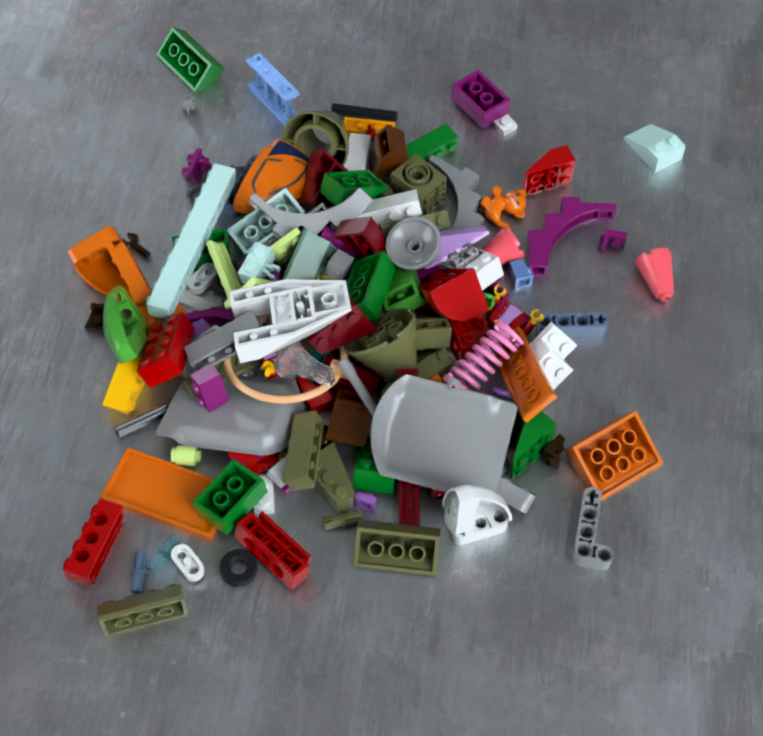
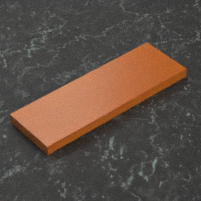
M518 326L513 331L522 339L524 344L519 347L514 344L517 351L512 352L500 342V345L510 355L508 360L495 350L494 353L503 363V366L498 368L522 419L525 422H529L555 400L557 396L524 331Z

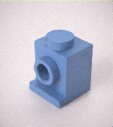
M516 259L509 262L508 274L514 290L532 286L534 275L530 272L529 266H526L524 259Z

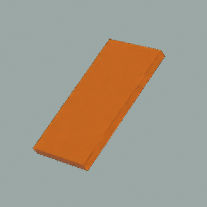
M129 447L126 449L100 496L101 499L122 505L126 510L212 541L217 531V528L197 515L192 504L214 478Z

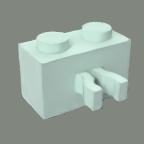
M255 241L238 271L241 283L246 284L253 277L264 279L265 276L269 280L275 281V275L270 274L269 271L280 272L281 269L280 266L272 264L275 260L272 248Z

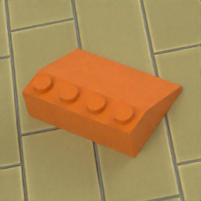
M637 411L621 415L563 449L572 467L588 488L595 487L600 490L602 494L601 500L664 463Z

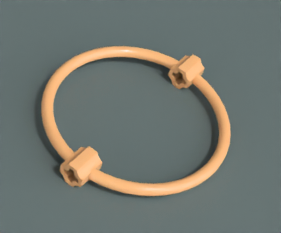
M271 314L258 317L261 323L272 321ZM344 345L339 347L340 360H332L329 369V375L332 377L327 382L311 391L289 396L265 394L245 385L235 375L231 365V357L223 361V366L231 383L244 394L264 402L289 404L315 398L332 388L340 378L347 379L337 363L346 357L348 358V353L345 351Z

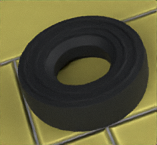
M244 549L229 551L224 555L220 563V573L223 580L235 587H242L251 583L258 570L255 557ZM236 561H242L247 565V569L243 574L236 575L232 573L231 565Z

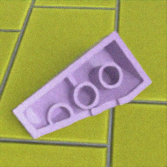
M485 226L439 231L442 241L440 252L436 259L424 268L427 270L448 259L447 255L454 252L459 253L465 244L471 245L488 235L489 231Z

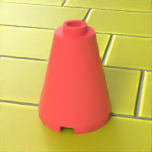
M506 226L481 248V250L498 256L501 266L509 264V262L516 259L524 258L523 250L519 251L518 249L520 245L518 239Z
M668 248L652 249L651 254L646 255L645 252L635 259L637 268L657 300H670L674 294L671 252Z

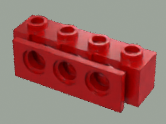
M101 498L97 505H93L88 522L84 523L79 540H76L73 544V552L70 558H67L63 564V571L67 579L87 586L95 584L124 525L122 520L125 512L122 505Z
M263 511L259 513V519L251 512L236 523L234 537L290 590H293L306 579L311 555Z

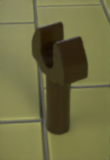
M127 233L128 239L131 240L130 242L122 238L128 250L134 249L146 259L150 257L151 253L138 244V235Z

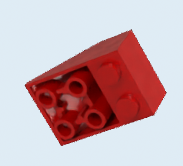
M565 145L551 149L525 172L523 190H526L527 195H533L537 192L551 190L552 188L566 186L571 183L576 160L569 147Z

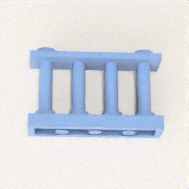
M259 52L246 59V63L255 71L256 79L248 83V89L285 126L288 120L297 114L292 108V99L298 97L300 93Z

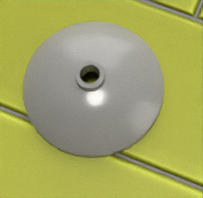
M409 217L394 225L387 236V255L401 269H422L431 264L440 252L442 243L440 232L435 224L426 218Z

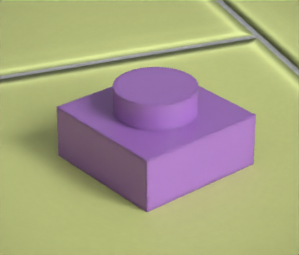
M357 492L355 508L375 513L377 497L370 493Z

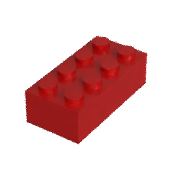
M183 312L176 315L172 314L166 320L156 322L150 327V332L136 371L150 388L183 374L187 360L184 347L191 344L195 332V327Z

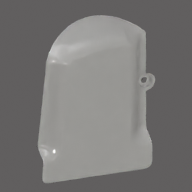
M250 370L246 374L237 376L248 387L265 394L278 396L301 394L296 380L283 378L267 380V377L260 376L258 370ZM228 380L223 384L229 401L208 412L204 406L201 408L196 398H191L187 388H182L180 384L156 430V435L173 438L184 446L260 456L270 455L282 451L289 446L291 424L295 414L304 413L303 401L289 404L260 401L244 394Z
M406 374L394 382L384 393L373 416L371 446L378 472L382 476L447 492V490L460 485H477L489 488L497 493L517 413V406L489 395L462 389L461 382L454 378L449 379L446 384ZM453 383L456 384V387H455V388H452V387H451V385H452Z

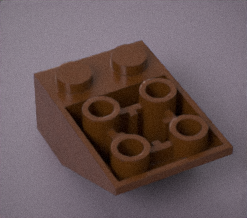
M388 124L376 134L368 160L370 171L382 181L409 159L404 132Z
M338 389L326 439L365 447L373 416L357 392ZM371 395L376 403L377 396Z

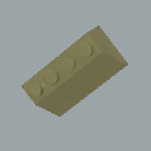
M359 519L353 567L436 576L441 528Z
M171 584L164 589H152L144 594L128 595L121 600H108L101 605H97L98 621L105 637L189 615L181 584Z

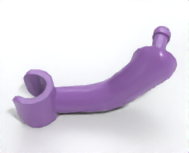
M497 386L491 387L493 390L490 394L491 396L497 394L514 401L510 391Z

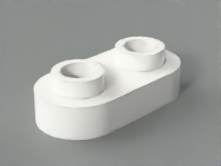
M213 263L203 264L191 276L188 282V289L191 293H203L213 283L217 275Z
M179 544L172 549V561L187 580L195 582L204 576L203 563L188 545ZM181 555L186 556L184 559H179ZM192 570L198 571L196 574H191Z

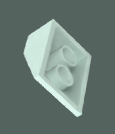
M649 124L623 138L654 173L682 160L686 147L675 134L653 124Z

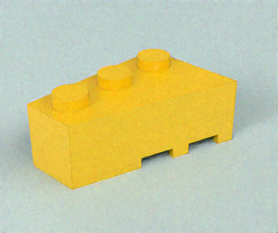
M140 355L127 363L118 362L102 404L106 409L128 416L134 410L136 401L145 385V381L136 372L141 359Z

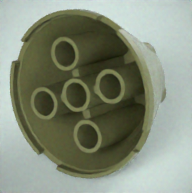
M408 308L396 309L381 314L373 322L378 331L344 345L345 351L350 356L382 377L385 382L397 378L398 369H412L418 363L416 315L414 311L411 312Z

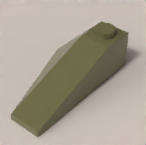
M425 349L417 353L418 363L413 368H418L419 378L429 380L436 374L442 378L445 374L451 372L450 369L456 361L444 349ZM398 377L388 382L382 389L383 394L398 380Z

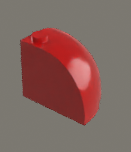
M442 268L429 276L427 283L422 282L420 286L427 304L433 311L444 318L454 321H468L482 317L483 313L489 310L474 268Z

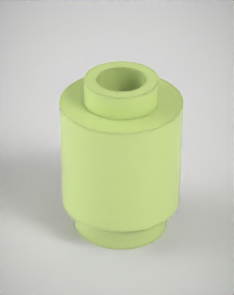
M182 445L172 447L171 462L176 463V465L196 466L197 462L201 461V450H198V447Z

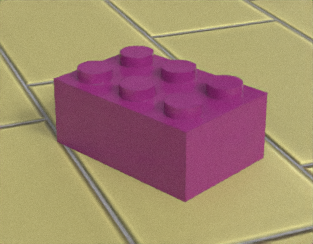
M480 70L452 84L451 99L482 129L491 125L500 117L509 114L511 100Z

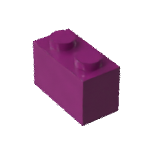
M211 363L190 374L193 382L190 385L195 394H197L195 398L201 408L204 406L208 412H211L229 401L220 373Z

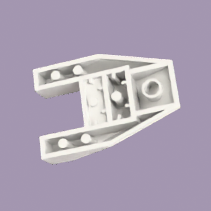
M285 279L229 291L230 305L235 319L251 310L257 316L271 314L273 325L234 333L235 349L240 363L258 360L318 332L352 311L346 280Z

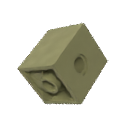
M417 154L391 173V188L394 194L417 189L422 215L430 214L434 208L444 203L446 199L447 177Z

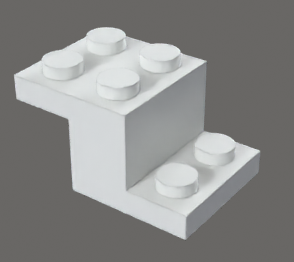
M551 322L530 345L554 390L573 371L564 358L577 344Z

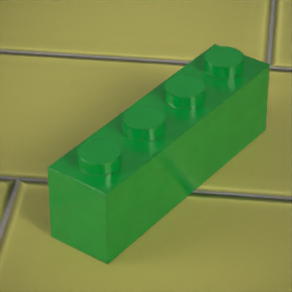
M444 124L406 145L408 157L410 159L417 154L427 163L432 155L441 158L457 148L458 136L447 124Z

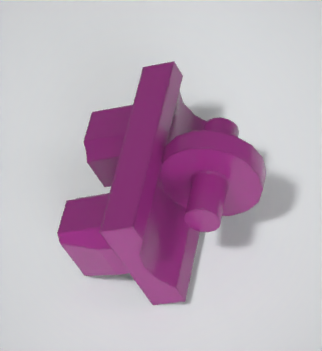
M197 148L194 154H188L187 163L189 167H183L181 174L184 179H191L194 184H199L202 174L212 169L209 158L202 155L201 148Z

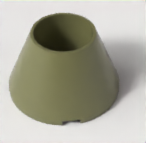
M329 110L303 111L291 117L283 128L281 140L293 144L309 158L312 151L323 149L342 166L346 163L349 154L347 128L344 120L337 113ZM313 129L323 132L328 137L330 144L319 140Z

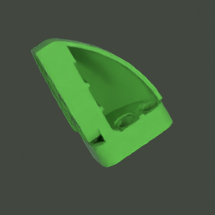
M117 285L110 290L105 300L103 330L108 346L117 361L127 363L138 356L147 339L145 332L148 328V323L127 290ZM118 293L121 295L120 300H118ZM123 309H129L132 315H126Z

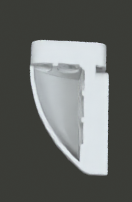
M460 485L447 490L442 501V506L446 507L444 522L452 541L457 545H464L503 533L507 529L508 521H512L511 512L503 497L489 488L477 485ZM495 519H501L503 522H496ZM476 525H482L484 528H477Z

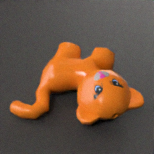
M497 185L492 189L490 197L486 196L481 201L482 205L479 207L490 222L495 223L500 228L506 226L507 229H510L508 224L500 220L501 212L504 210L514 215L515 218H523L525 216L524 209L526 207L525 198L527 192L523 189L517 191L510 190L503 196L501 195L502 188Z

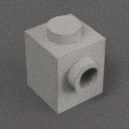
M338 249L328 261L324 274L333 280H342L350 270L354 257Z

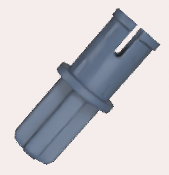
M145 552L135 554L133 570H131L132 583L130 592L132 594L144 593L145 576L148 574L146 572L147 553Z

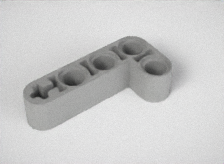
M589 487L585 489L580 504L572 560L580 567L605 571L611 565L614 552L609 546L595 543L602 494L599 489ZM590 499H592V505H589ZM584 516H590L592 519H587ZM581 534H588L590 537H584ZM578 552H584L587 555L582 556ZM599 556H604L607 560H602Z

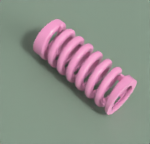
M499 319L494 324L496 331L488 330V338L481 337L479 340L481 346L478 344L473 345L472 350L474 353L466 352V360H458L460 369L455 366L451 367V372L445 374L442 379L446 383L449 379H457L461 382V388L471 390L464 381L466 380L476 389H480V383L471 372L484 382L488 381V377L477 363L492 375L496 371L485 357L498 367L503 366V363L491 348L508 360L510 355L498 341L503 343L512 352L517 351L514 344L519 347L524 342L506 323Z

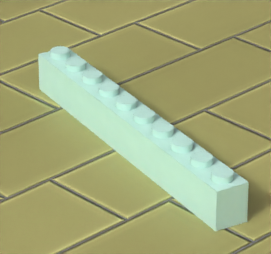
M215 163L212 170H209L207 181L202 184L199 197L195 198L194 207L188 213L187 222L182 225L179 238L175 239L173 251L169 252L165 267L161 268L160 277L153 285V292L146 299L145 305L149 315L166 320L170 315L174 314L206 246V242L236 182L235 168Z

